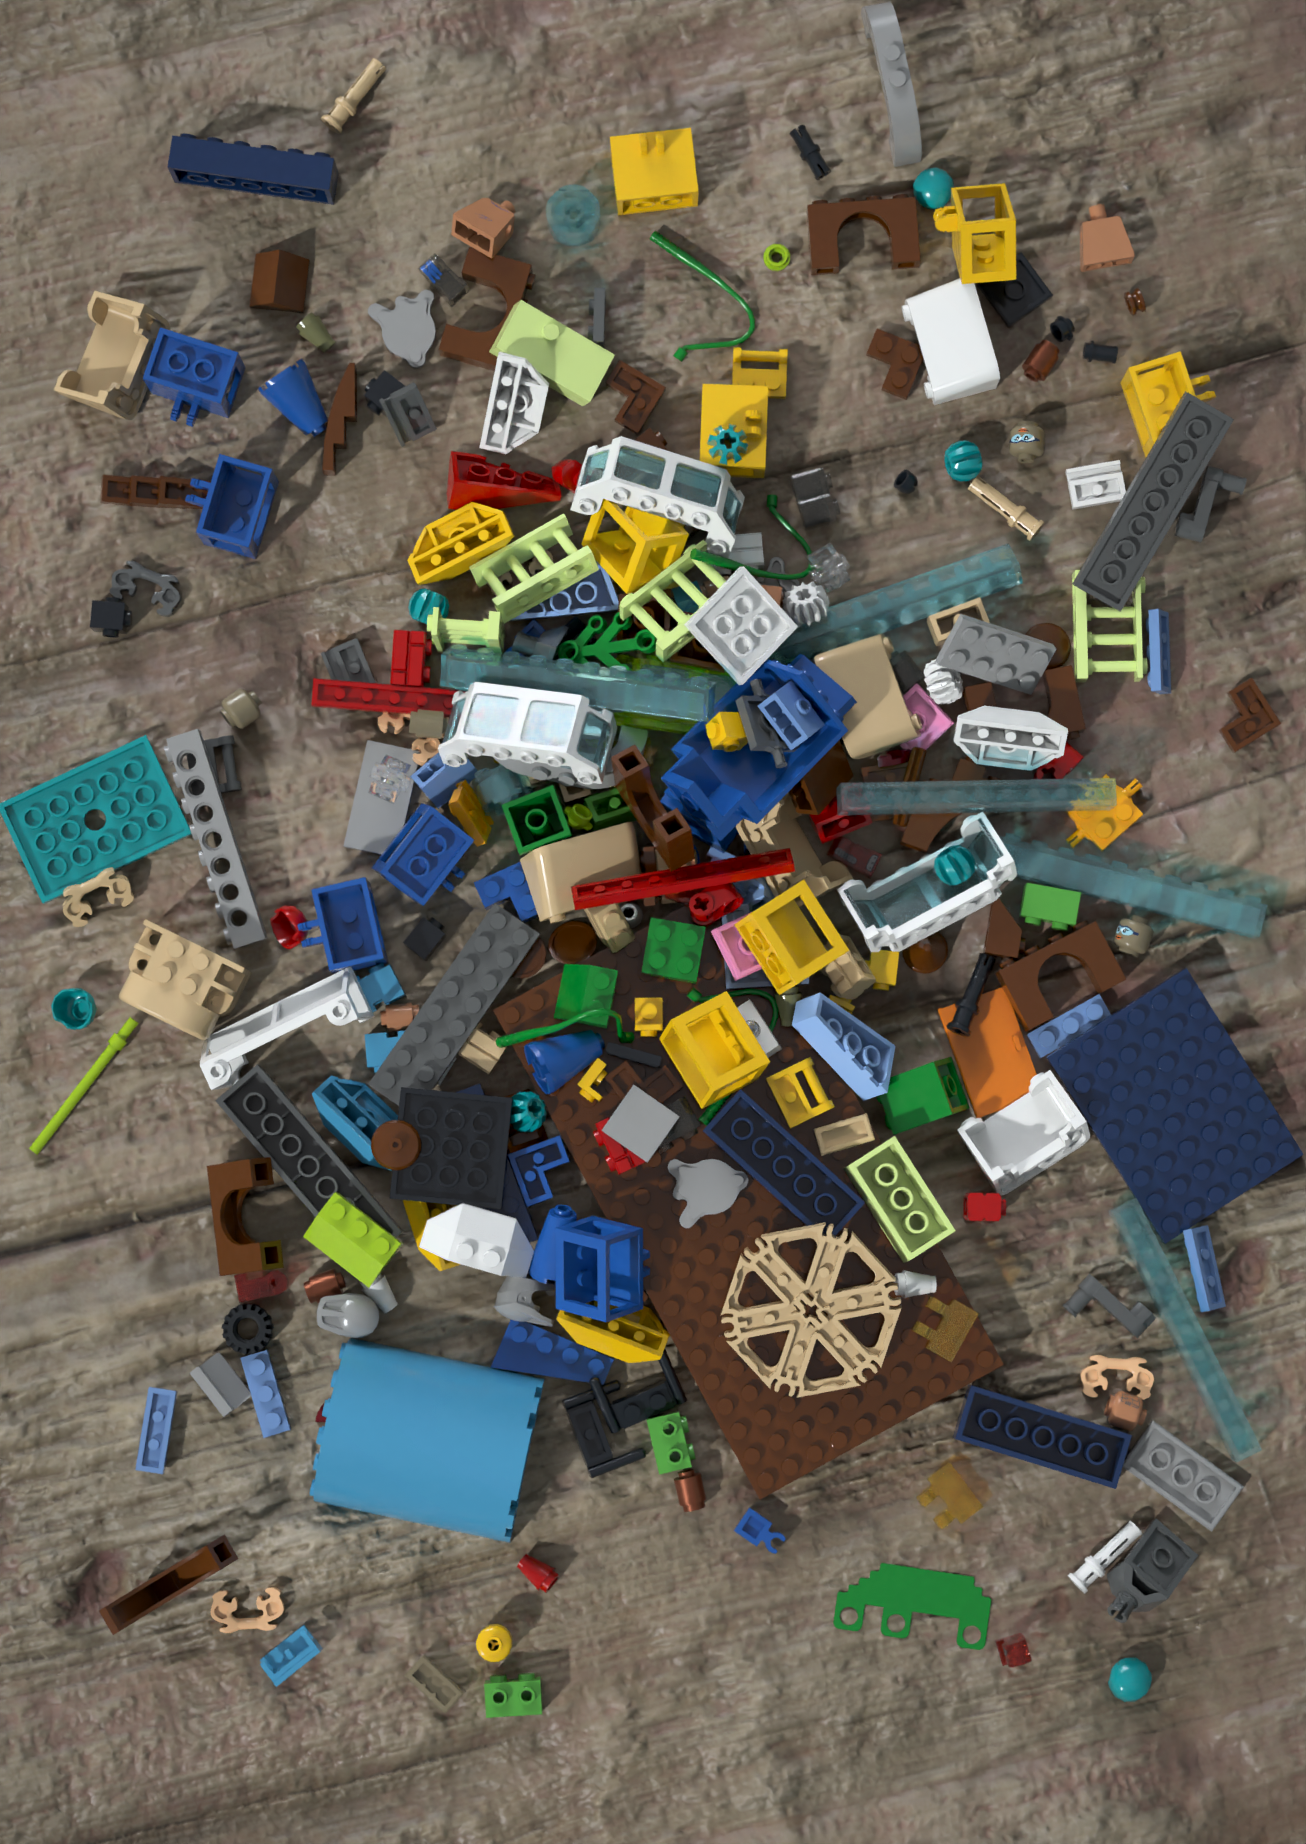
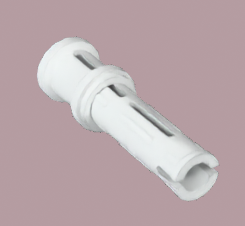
M1129 1521L1093 1557L1091 1555L1087 1556L1085 1563L1077 1571L1069 1573L1067 1576L1085 1594L1088 1591L1087 1588L1098 1577L1105 1575L1106 1571L1104 1569L1143 1533L1132 1521Z

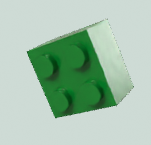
M651 918L642 975L696 984L706 927Z

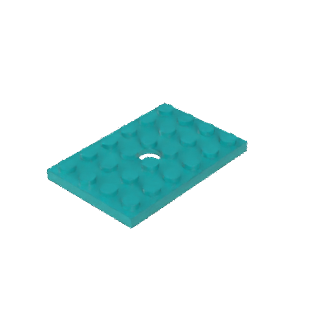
M147 735L0 803V813L42 904L63 896V890L66 887L82 884L96 877L106 868L113 867L114 871L192 835L190 826ZM94 809L101 810L106 816V823L99 830H90L85 824L87 813Z

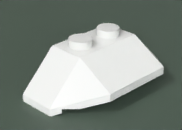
M502 352L498 353L479 448L506 455L513 448L523 444L539 433L549 383L526 358Z
M982 706L958 715L954 743L960 746L965 754L976 764L1031 771L1050 762L1054 758L1064 755L1068 729L1040 712Z
M461 1203L428 1219L419 1245L420 1248L448 1261L500 1276L526 1278L534 1254V1250L516 1218Z

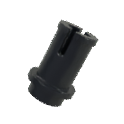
M1090 341V343L1085 342L1083 359H1087L1088 362L1097 360L1116 363L1117 346L1094 344V341Z

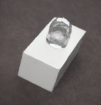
M750 999L737 1007L768 1058L782 1049Z

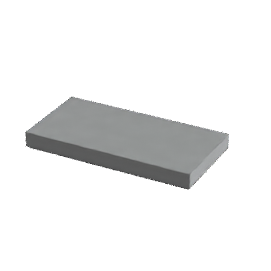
M367 740L344 847L379 855L383 854L406 823L415 783L410 776L418 770V764L412 758L414 753L420 754V751Z
M1153 1420L1125 1457L1123 1468L1211 1532L1244 1487Z

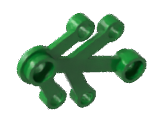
M618 612L614 616L611 625L607 628L606 620L599 615H594L589 619L587 627L576 640H568L560 645L558 657L563 665L567 667L578 666L589 676L593 684L603 686L608 680L607 673L601 668H595L586 659V657L596 656L614 672L618 680L626 683L633 678V670L629 666L621 664L611 654L634 650L650 654L656 650L657 638L648 629L639 631L634 639L611 642L621 630L631 627L632 617L629 616L626 618L625 623L620 625L621 618L620 612ZM601 621L600 626L595 628V623ZM595 633H603L595 644L587 645ZM652 639L651 644L646 647V642ZM576 650L575 655L570 658V653ZM627 669V674L621 677V672ZM601 673L600 680L596 681V675Z

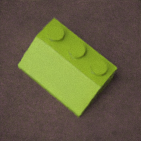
M338 1192L331 1196L303 1236L368 1288H370L403 1245L400 1240Z

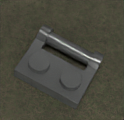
M229 735L204 740L221 794L242 790L241 781L237 780L232 746L235 744L234 736ZM222 747L227 783L224 784L219 783L214 748ZM187 754L188 768L192 769L196 764V758L193 754ZM196 780L192 783V793L197 796L204 792L205 785L201 780Z

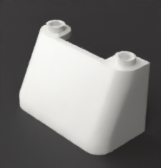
M959 278L905 299V305L902 306L905 322L910 321L911 325H914L928 373V382L924 383L927 399L932 398L933 404L937 405L997 388L1000 380L999 367L974 283L962 284Z
M1051 1070L1035 1075L1030 1080L1029 1093L987 1120L983 1121L981 1118L975 1119L970 1117L957 1129L987 1180L1000 1196L1013 1191L1074 1152L1090 1138L1087 1121Z

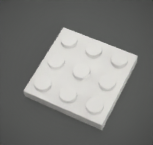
M744 566L739 567L684 624L738 685H743L798 627Z

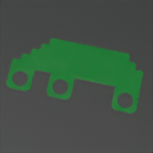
M881 1563L880 1570L871 1571L869 1578H860L859 1585H849L848 1592L839 1591L837 1593L833 1623L838 1629L858 1631L862 1627L865 1604L884 1607L881 1622L882 1634L889 1637L906 1638L910 1631L912 1612L958 1618L959 1626L956 1640L958 1646L981 1650L986 1642L991 1598L982 1596V1588L974 1586L975 1578L972 1576ZM846 1607H852L857 1611L858 1619L852 1625H845L840 1620V1613ZM893 1614H899L905 1620V1626L900 1632H892L887 1626V1620ZM968 1626H976L981 1632V1638L975 1644H969L963 1638V1631Z

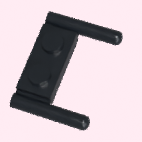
M665 1349L661 1359L658 1361L666 1380L658 1381L621 1397L611 1404L600 1379L592 1377L589 1380L591 1389L611 1433H616L622 1428L626 1429L687 1401Z
M618 1380L602 1385L606 1395L621 1389V1383ZM592 1389L562 1400L591 1479L646 1457V1451L643 1448H638L613 1458L601 1421L592 1400L596 1399Z

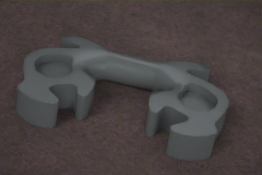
M135 561L126 562L132 569H120L113 573L112 587L109 591L113 597L120 598L122 601L124 598L121 592L129 591V595L134 597L137 592L134 580L142 578L156 583L162 588L161 592L154 593L151 601L153 605L159 602L163 605V608L157 610L160 616H172L174 609L181 602L180 593L171 585V583L179 584V580L171 574L157 573L146 569Z

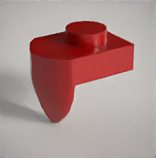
M572 459L561 460L552 466V477L555 482L575 494L582 464ZM596 473L593 478L585 476L583 485L591 483Z

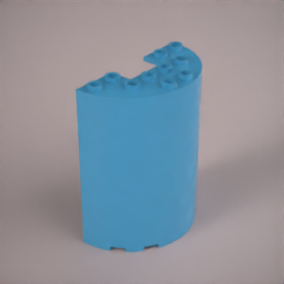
M349 1338L347 1343L342 1342L339 1359H341L338 1370L333 1372L331 1380L332 1396L331 1399L325 1400L322 1416L327 1418L325 1426L319 1428L316 1444L321 1445L320 1452L316 1453L313 1470H316V1476L312 1481L309 1496H313L315 1502L510 1543L545 1379L355 1338Z

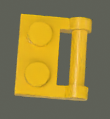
M733 347L732 385L768 386V398L786 399L788 349H779V352L742 350L740 347ZM741 361L779 362V370L741 368Z
M811 1057L766 1078L790 1129L835 1107L832 1100H828L812 1067L814 1063ZM803 1072L819 1106L811 1108L797 1080L796 1073Z

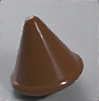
M939 931L902 950L904 961L909 968L918 973L927 974L937 971L945 963L948 956L946 939Z

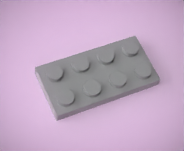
M960 614L939 652L936 662L939 666L1031 695L1053 657L1056 648L1052 643Z

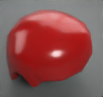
M282 906L275 910L277 914L270 919V923L277 941L286 949H292L301 944V941L305 940L308 935V931H299L297 926L300 923L308 922L304 913L295 906Z

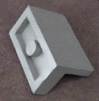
M219 1352L190 1372L191 1376L223 1417L230 1414L251 1397L250 1390Z

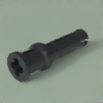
M979 954L964 996L956 1002L955 1007L957 1009L953 1020L947 1024V1029L958 1035L970 1036L971 1031L969 1029L974 1016L979 1014V1006L977 1004L992 967L996 962L994 957L989 956L987 964L984 966L987 954Z

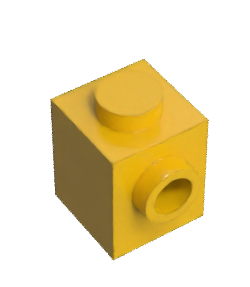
M719 712L705 725L712 750L733 752L742 749L748 743L739 712Z
M880 950L879 952L870 951L869 961H864L876 979L872 989L889 991V986L894 987L896 985L899 952Z

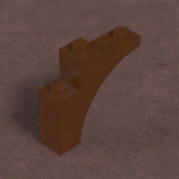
M966 757L965 760L960 758L949 789L944 787V782L937 779L929 778V781H922L900 845L926 853L937 833L959 815L975 808L990 805H1010L1028 810L1032 805L1034 796L1030 795V790L1024 787L1014 785V788L1004 786V781L992 776H988V779L983 778L986 767L976 764L970 757Z
M224 1534L99 1610L112 1635L239 1558Z

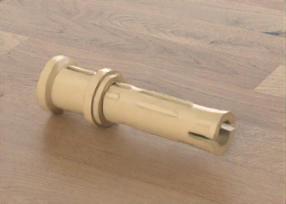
M372 58L371 62L345 95L337 97L334 107L327 115L321 117V121L330 130L340 134L344 123L350 116L356 114V106L386 70V67L382 66L383 64L380 61Z
M979 475L968 487L969 491L976 494L985 503L1008 520L1007 523H1009L1010 527L1015 526L1023 532L1029 541L1037 535L1045 523L1042 520L1038 521L1026 512V507L1017 506L1003 494L980 478Z

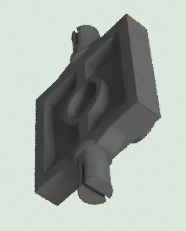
M754 679L750 682L754 696H741L736 700L751 751L770 752L773 755L776 768H783L787 766L783 752H795L800 748V745L790 750L758 708V705L770 695L765 693L762 680Z

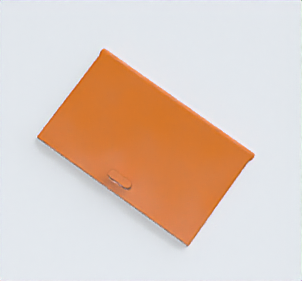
M1002 987L981 994L977 1004L979 1006V1014L974 1016L969 1029L971 1034L968 1037L958 1035L947 1029V1024L953 1020L957 1009L955 1004L938 1008V1013L976 1118H982L983 1116L1000 1111L1029 1093L1030 1080L1037 1075L1013 1007Z

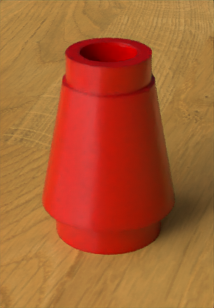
M525 1554L517 1565V1568L521 1570L538 1591L543 1590L547 1593L559 1578V1574L555 1572L556 1568L528 1554Z

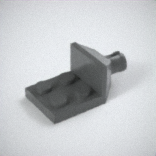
M561 626L544 631L539 638L519 630L514 640L512 651L531 658L529 667L538 684L561 693L582 695L590 700L589 704L592 705L597 703L608 680L603 686H596L578 666L567 667L559 660L558 649L565 641L569 627ZM597 674L595 680H600L602 674Z
M1158 1519L1153 1520L1124 1561L1106 1574L1111 1592L1116 1597L1107 1608L1108 1614L1113 1616L1118 1611L1114 1620L1125 1623L1131 1612H1149L1170 1597L1198 1557V1554Z

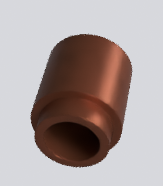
M1042 340L1040 344H1036L1022 365L1025 371L1024 375L1034 382H1038V380L1044 381L1059 359L1058 354L1060 350L1058 347L1047 340Z
M334 1268L309 1277V1281L303 1283L310 1303L317 1301L318 1304L320 1299L325 1296L343 1294V1288L347 1287L342 1272L336 1273Z
M694 1469L678 1472L679 1477L674 1478V1484L679 1505L683 1506L684 1512L704 1508L706 1494L701 1473H695Z

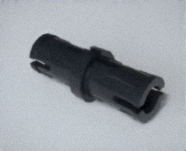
M805 125L798 126L799 133L795 128L789 134L801 151L800 157L802 160H806L815 179L820 180L823 178L820 169L825 176L831 172V169L821 156L819 145L814 144Z

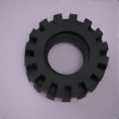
M238 1305L231 1309L224 1318L225 1321L222 1324L223 1338H225L226 1344L233 1348L235 1352H240L241 1354L258 1352L270 1343L269 1341L273 1336L274 1324H272V1318L259 1305ZM244 1318H252L258 1324V1333L253 1339L246 1340L238 1334V1324Z

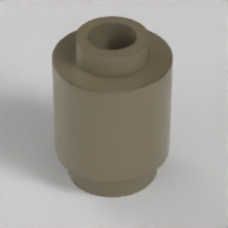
M418 709V712L411 711L409 733L415 734V737L442 739V733H448L449 718L444 717L443 711Z

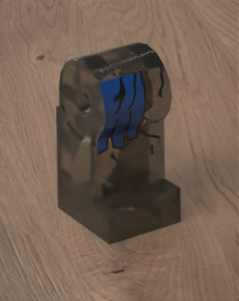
M435 253L418 268L430 285L451 307L469 292L468 284L454 273Z

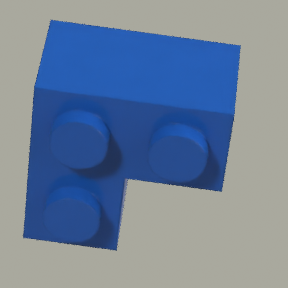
M521 862L474 882L486 911L491 909L494 903L500 905L512 900L523 923L538 917Z
M560 1135L508 1154L527 1207L554 1198L545 1171L570 1162Z

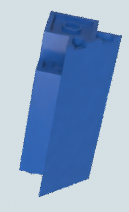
M799 654L787 666L781 664L776 659L773 661L767 659L743 685L736 683L671 749L679 760L661 777L668 787L664 793L671 799L679 800L683 805V809L698 823L704 822L712 832V835L721 842L743 818L758 824L849 731L842 723L844 720L843 716L857 701L802 654ZM754 679L762 680L764 691L770 696L792 680L825 724L812 736L799 744L800 748L795 752H783L787 762V766L783 768H776L773 755L770 752L751 751L749 743L742 749L733 752L712 750L705 725L719 712H739L736 700L741 696H754L750 682Z

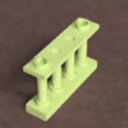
M564 513L469 567L477 586L480 588L488 583L497 595L492 601L497 612L501 613L504 624L599 570L588 545L577 550L569 539L573 533ZM559 543L568 556L554 564L545 550ZM536 556L544 570L530 577L521 564ZM512 570L521 583L506 590L497 577Z
M704 540L697 545L689 546L682 557L637 592L626 595L619 605L620 618L623 621L634 614L657 638L656 655L662 662L666 661L695 638L684 626L695 613L686 615L667 596L663 589L675 581L699 606V610L708 599L693 585L684 573L696 565L718 588L726 582L711 564L691 559L690 553L694 548L707 552V543ZM654 597L678 622L677 627L670 632L664 631L642 606Z
M1075 570L1073 572L1072 583L1074 582L1080 570ZM1145 577L1140 578L1132 591V607H1123L1121 612L1113 607H1091V604H1087L1086 594L1088 593L1072 584L1075 682H1086L1088 675H1092L1093 672H1134V682H1140L1143 674H1147V658H1143L1141 609V593H1145L1146 589ZM1091 618H1133V634H1092L1091 631H1087V621H1091ZM1092 645H1133L1134 661H1093L1092 658L1088 659V648H1092Z
M433 607V615H428L427 631H431L432 645L436 646L438 652H444V643L485 645L486 648L491 650L492 656L503 657L505 628L500 612L489 611V619L484 618L483 621L445 619L442 617L439 607Z

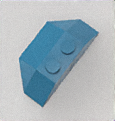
M330 1076L312 1093L323 1125L362 1163L387 1169L375 1160L371 1150V1140L374 1132L380 1125L387 1121L398 1120V1115L365 1083Z

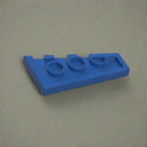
M510 1320L491 1368L588 1383L592 1377H598L601 1384L604 1385L614 1359L531 1323Z

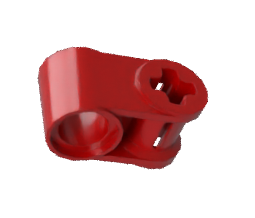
M1066 741L1063 756L1054 758L1050 762L1038 767L1033 778L1034 784L1040 790H1052L1084 757ZM1050 772L1052 774L1051 780L1044 781L1042 779L1043 775Z
M733 883L707 887L691 897L689 901L691 918L698 926H709L726 914L738 909L744 902V898Z

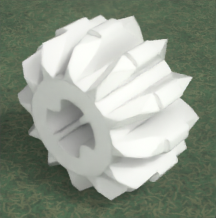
M802 581L798 587L792 585L791 591L785 592L784 600H782L783 610L798 627L804 623L810 627L814 621L820 623L821 617L827 616L830 604L822 585L817 586L814 581L808 585H805Z
M936 659L926 664L924 681L934 702L941 705L949 704L962 697L964 689L960 672L939 666Z

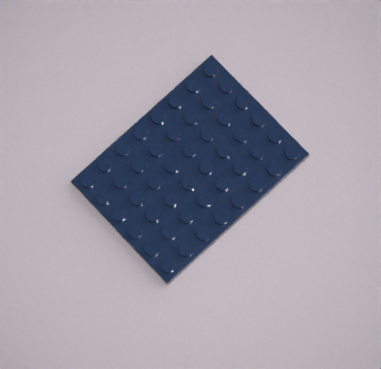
M1187 968L1177 972L1046 1057L1164 1244L1183 1233V1230L1191 1228L1304 1155Z

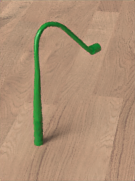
M654 231L650 237L652 242H655L662 249L671 253L672 256L719 285L743 306L750 319L749 330L736 340L685 345L682 348L679 347L673 356L682 362L688 354L687 350L730 347L747 340L754 332L755 318L744 299L705 265L683 249H680L679 246L677 247L673 242H670L669 239L659 232Z
M773 494L767 495L766 507L804 547L809 560L808 568L798 574H778L755 569L726 557L696 548L692 549L690 553L691 559L733 571L744 566L752 576L762 578L801 579L809 575L814 567V557L809 545L777 512L775 508H777L778 496Z
M694 987L687 994L695 1003L697 1001L706 1002L720 995L701 997L702 993ZM743 989L728 992L730 997L756 994L768 999L773 1008V1017L769 1025V1029L773 1032L778 1019V1007L772 995L760 989ZM730 1095L708 1106L698 1120L707 1126Z
M594 1009L559 1024L528 1029L498 1037L496 1045L499 1048L521 1043L554 1033L586 1017L601 1014L610 1015L616 1019L617 1035L621 1043H632L635 1037L633 1032H623L622 1018L617 1012L609 1009Z

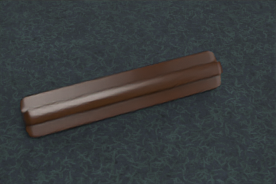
M913 747L911 750L893 818V824L899 827H906L908 824L926 756V750L923 748Z

